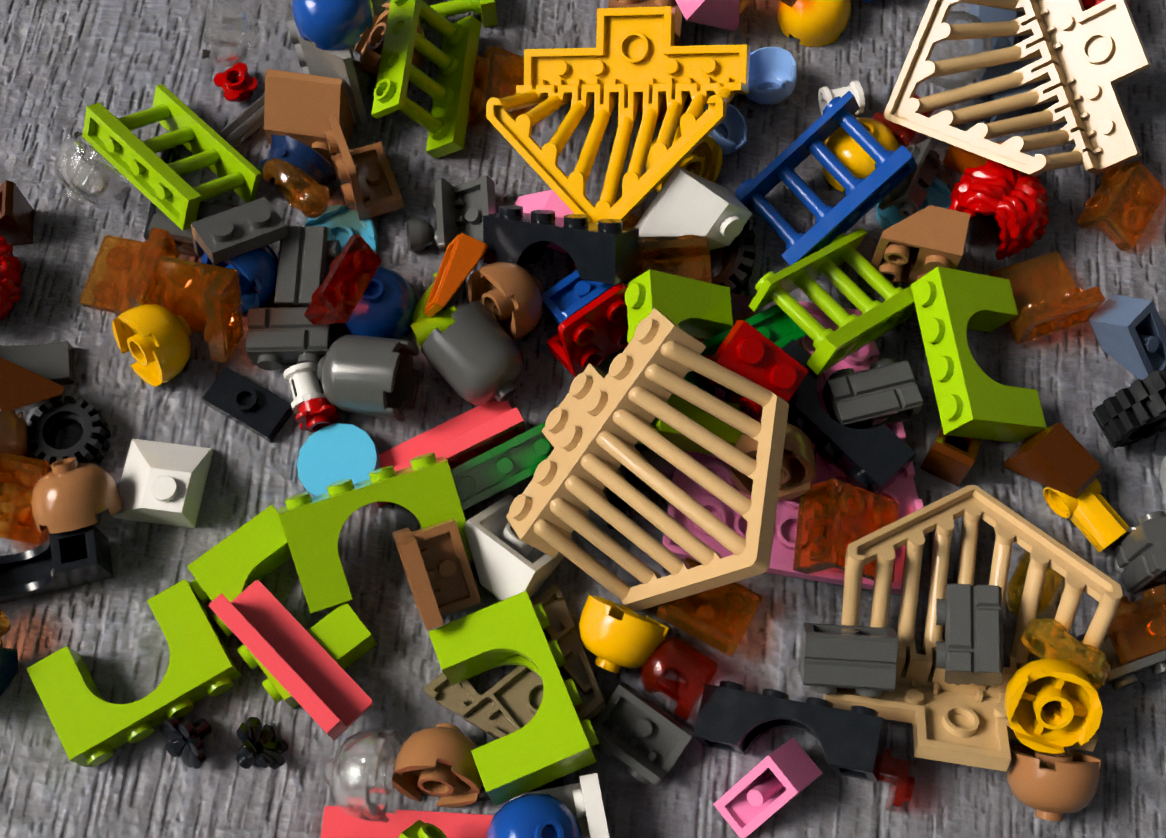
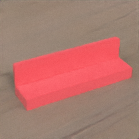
M495 399L490 403L481 404L379 454L380 468L394 466L395 471L410 467V460L412 458L427 453H435L436 458L443 456L448 460L451 470L526 432L524 419L517 407L512 409L508 400L499 403ZM376 502V503H377L378 507L380 508V507H382V506H384V505H386V504H388V503H390V502Z
M259 580L249 585L232 602L221 593L208 605L334 741L372 706V699Z
M326 806L323 814L321 838H398L404 830L419 819L424 823L433 824L441 829L446 838H487V831L494 815Z

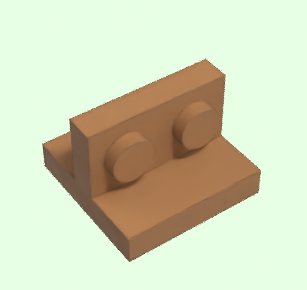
M454 518L411 532L409 527L392 532L418 613L427 631L444 625L442 616L481 603Z

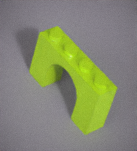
M937 266L912 283L911 290L944 435L1017 443L1047 428L1038 391L1036 389L1007 386L994 381L978 366L968 346L967 329L992 332L1018 316L1010 280Z
M651 269L626 284L625 303L628 316V344L634 337L638 324L648 317L654 308L668 316L681 329L694 337L708 339L733 326L730 287ZM672 394L667 401L672 407L732 446L735 445L736 441L743 434L741 431L679 396ZM723 401L741 411L740 404ZM655 417L651 424L656 430L681 450L713 455Z
M427 453L412 458L410 460V467L395 471L394 466L382 467L369 472L370 479L353 484L352 479H345L328 485L327 493L311 498L310 492H304L284 500L286 506L278 508V515L310 614L353 600L338 553V539L340 531L349 516L357 509L370 503L392 502L405 507L416 516L421 529L454 518L468 561L473 560L464 529L466 519L447 459L443 456L436 458L435 453Z
M270 505L187 566L195 577L190 582V585L204 604L210 599L213 601L221 593L232 602L254 581L259 580L262 582L266 576L292 558L278 511L275 507ZM347 602L341 604L307 630L344 670L377 645L372 634ZM216 614L213 615V618L224 633L230 636L233 632ZM244 644L237 648L239 654L252 670L259 665L268 677L262 682V685L277 704L284 699L293 709L299 705Z
M187 579L178 582L147 600L166 637L170 657L163 680L146 697L127 704L106 702L101 696L82 656L68 646L26 668L70 761L83 767L87 765L89 767L100 765L114 755L113 750L128 741L129 743H136L147 738L154 732V726L170 717L178 719L185 716L194 709L193 704L207 695L214 697L226 692L233 686V680L242 676L209 611L194 592Z
M527 591L428 632L441 669L451 686L503 665H518L528 668L543 680L542 702L537 713L525 726L513 733L471 750L485 791L495 806L597 762L591 749L592 746L599 744L589 718L580 721L575 706L582 704V700L573 679L563 680L559 667L566 665L557 640L548 643L543 630L551 627L541 602L533 605Z

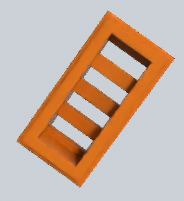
M464 233L458 234L448 244L424 309L425 315L433 317L447 305L485 254L488 247L487 244Z

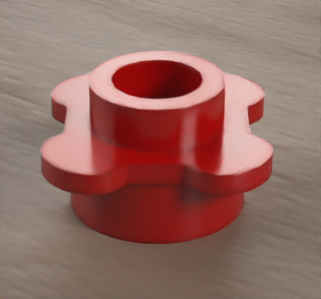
M235 63L232 68L227 69L224 73H217L214 77L215 85L223 89L224 97L229 102L247 100L258 87L257 79L249 75L247 65L244 63Z
M314 398L303 402L298 407L299 414L296 415V421L301 422L299 424L300 429L309 432H316L322 427L332 425V423L340 419L339 414L335 413L336 407L331 405L326 398Z

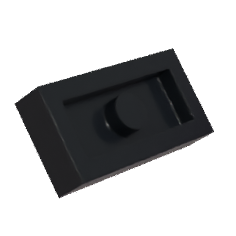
M228 367L223 369L202 397L206 405L270 443L294 412L290 403Z

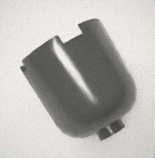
M480 301L467 304L451 315L456 322L450 325L443 333L438 328L431 332L424 341L421 352L433 368L466 403L481 405L490 403L495 399L502 403L518 390L515 383L520 378L524 369L523 353L488 307Z
M345 335L333 342L325 357L323 356L320 359L317 367V377L321 381L326 399L336 408L388 420L404 421L405 416L402 412L404 408H413L418 393L420 370L413 369L412 355H419V349L415 342L408 340Z

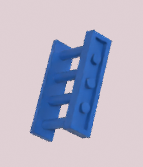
M850 91L842 97L838 96L832 99L825 106L823 115L754 179L749 178L745 180L735 191V197L748 210L753 208L787 244L785 247L786 251L781 256L789 266L830 245L837 236L847 232L917 168L914 156L903 145L895 152L893 150L887 151L853 116L860 108ZM840 126L876 162V169L865 179H857L823 143ZM810 154L846 190V197L835 207L833 205L827 206L794 171ZM781 181L816 217V224L805 234L803 232L797 233L764 197Z

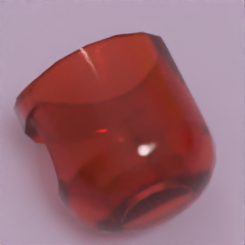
M670 637L664 639L642 666L641 681L644 688L651 695L661 692L672 698L677 703L674 714L686 722L691 715L695 703L702 695L705 684L710 683L719 664L683 639ZM672 670L684 682L666 679L665 677L668 671Z

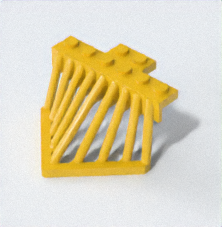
M672 6L597 8L596 48L524 49V85H516V95L504 98H490L486 104V118L574 214L588 215L589 222L598 223L600 219H620L624 221L726 118V108L735 97V94H749V45L674 46L675 8ZM641 95H643L641 124L628 171L623 176L622 197L616 202ZM666 95L667 111L656 143L651 147L663 98ZM691 95L692 101L685 114L682 115L687 96ZM618 98V128L600 200L594 206L586 197V182ZM571 100L570 110L549 143L544 144L541 148L531 137L532 127ZM594 101L592 124L574 172L568 177L557 166L558 157ZM708 104V109L703 113L706 105ZM537 105L527 113L519 115L516 120L508 113ZM680 121L681 137L672 145ZM651 147L652 166L644 173Z

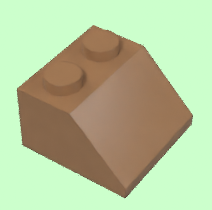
M273 69L266 70L264 131L270 146L272 145L271 134L288 135L314 148L327 160H331L330 156L337 155V153H330L324 131L331 129L328 116L335 114L347 146H349L355 121L343 79Z

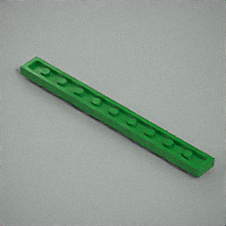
M777 304L745 320L779 348L787 345L792 339L796 341L807 335ZM733 326L703 341L702 343L706 348L701 355L714 356ZM694 371L688 372L683 378L701 389L708 386L693 375ZM545 422L451 469L463 510L534 475L537 466L547 459L554 449L542 433Z

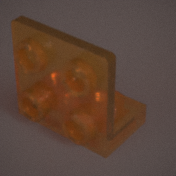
M153 227L148 241L144 242L111 235L104 236L81 294L80 303L84 307L118 314L139 305L157 304L161 306L180 256V251L169 231Z
M1056 251L987 274L988 276L1010 280L1018 316L1008 321L1007 325L1017 345L1088 322V319L1098 311L1105 301L1098 286L1084 291L1076 287L1060 254Z
M162 256L158 261L163 307L172 311L175 315L179 314L184 317L191 330L204 332V340L206 343H209L210 360L226 363L244 335L238 270Z
M835 478L811 485V489L800 496L793 570L809 574L835 567L845 571V556L848 544L897 521L899 513L898 502ZM876 560L863 567L862 577L874 580ZM895 560L893 566L892 583L894 581Z

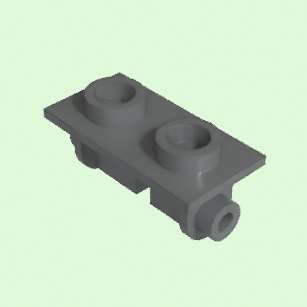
M932 137L917 145L911 144L906 147L914 156L917 168L884 197L879 207L881 210L894 205L899 209L898 213L903 218H907L921 210L928 193L925 189L931 186L941 165L940 155L934 150H929L934 141Z

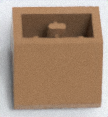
M929 205L882 231L871 264L891 283L899 282L911 285L937 266L956 269L963 256L971 214Z

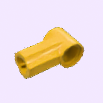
M1097 478L1077 499L1046 486L1043 489V497L1048 506L1061 518H1069L1099 553L1122 537L1130 528L1101 495L1102 488Z

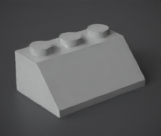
M294 19L288 20L291 40L295 44L300 67H302L303 74L343 79L354 121L361 126L369 124L352 47L342 50L319 49L314 42L309 41L307 38L305 41L300 36Z

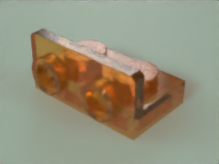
M683 235L678 237L677 240L660 241L657 238L640 239L638 276L651 269L712 283L709 239L701 238L697 235Z
M1166 584L1143 592L1142 596L1144 599L1130 603L1127 597H1122L1107 632L1122 665L1166 650Z

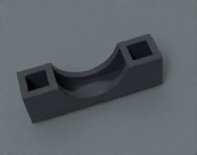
M516 205L500 206L499 213L483 216V243L488 245L484 254V263L486 264L509 262L516 263L521 267L540 261L545 247L549 242H552L562 247L571 256L577 267L580 279L616 285L638 277L639 228L624 227L623 221L620 219H600L598 223L589 222L588 215L568 214L564 215V218L555 217V211L533 210L530 214L523 213V207Z
M792 339L782 350L809 371L788 401L787 423L797 426L805 432L811 442L816 445L815 449L819 456L831 465L835 463L846 474L847 481L857 492L861 494L866 493L874 500L908 468L916 453L885 424L870 429H854L833 420L825 412L818 398L817 382L820 374L817 375L806 364L811 356Z
M93 524L73 531L49 534L47 541L34 549L0 556V604L114 578L109 538Z
M720 681L719 686L705 684L693 734L703 746L746 755L751 746L761 736L770 731L781 728L799 729L811 734L821 743L826 764L833 773L879 783L888 727L884 718L878 717L876 710L863 706H851L850 711L833 708L832 702L815 697H807L806 703L789 700L788 694L773 689H763L762 694L747 692L745 686L731 681Z

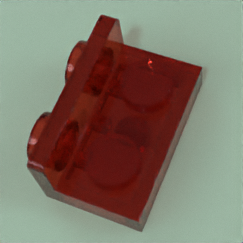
M360 235L350 237L341 254L331 262L330 271L323 283L314 291L311 298L312 301L304 313V316L313 325L348 322L382 262L380 257Z

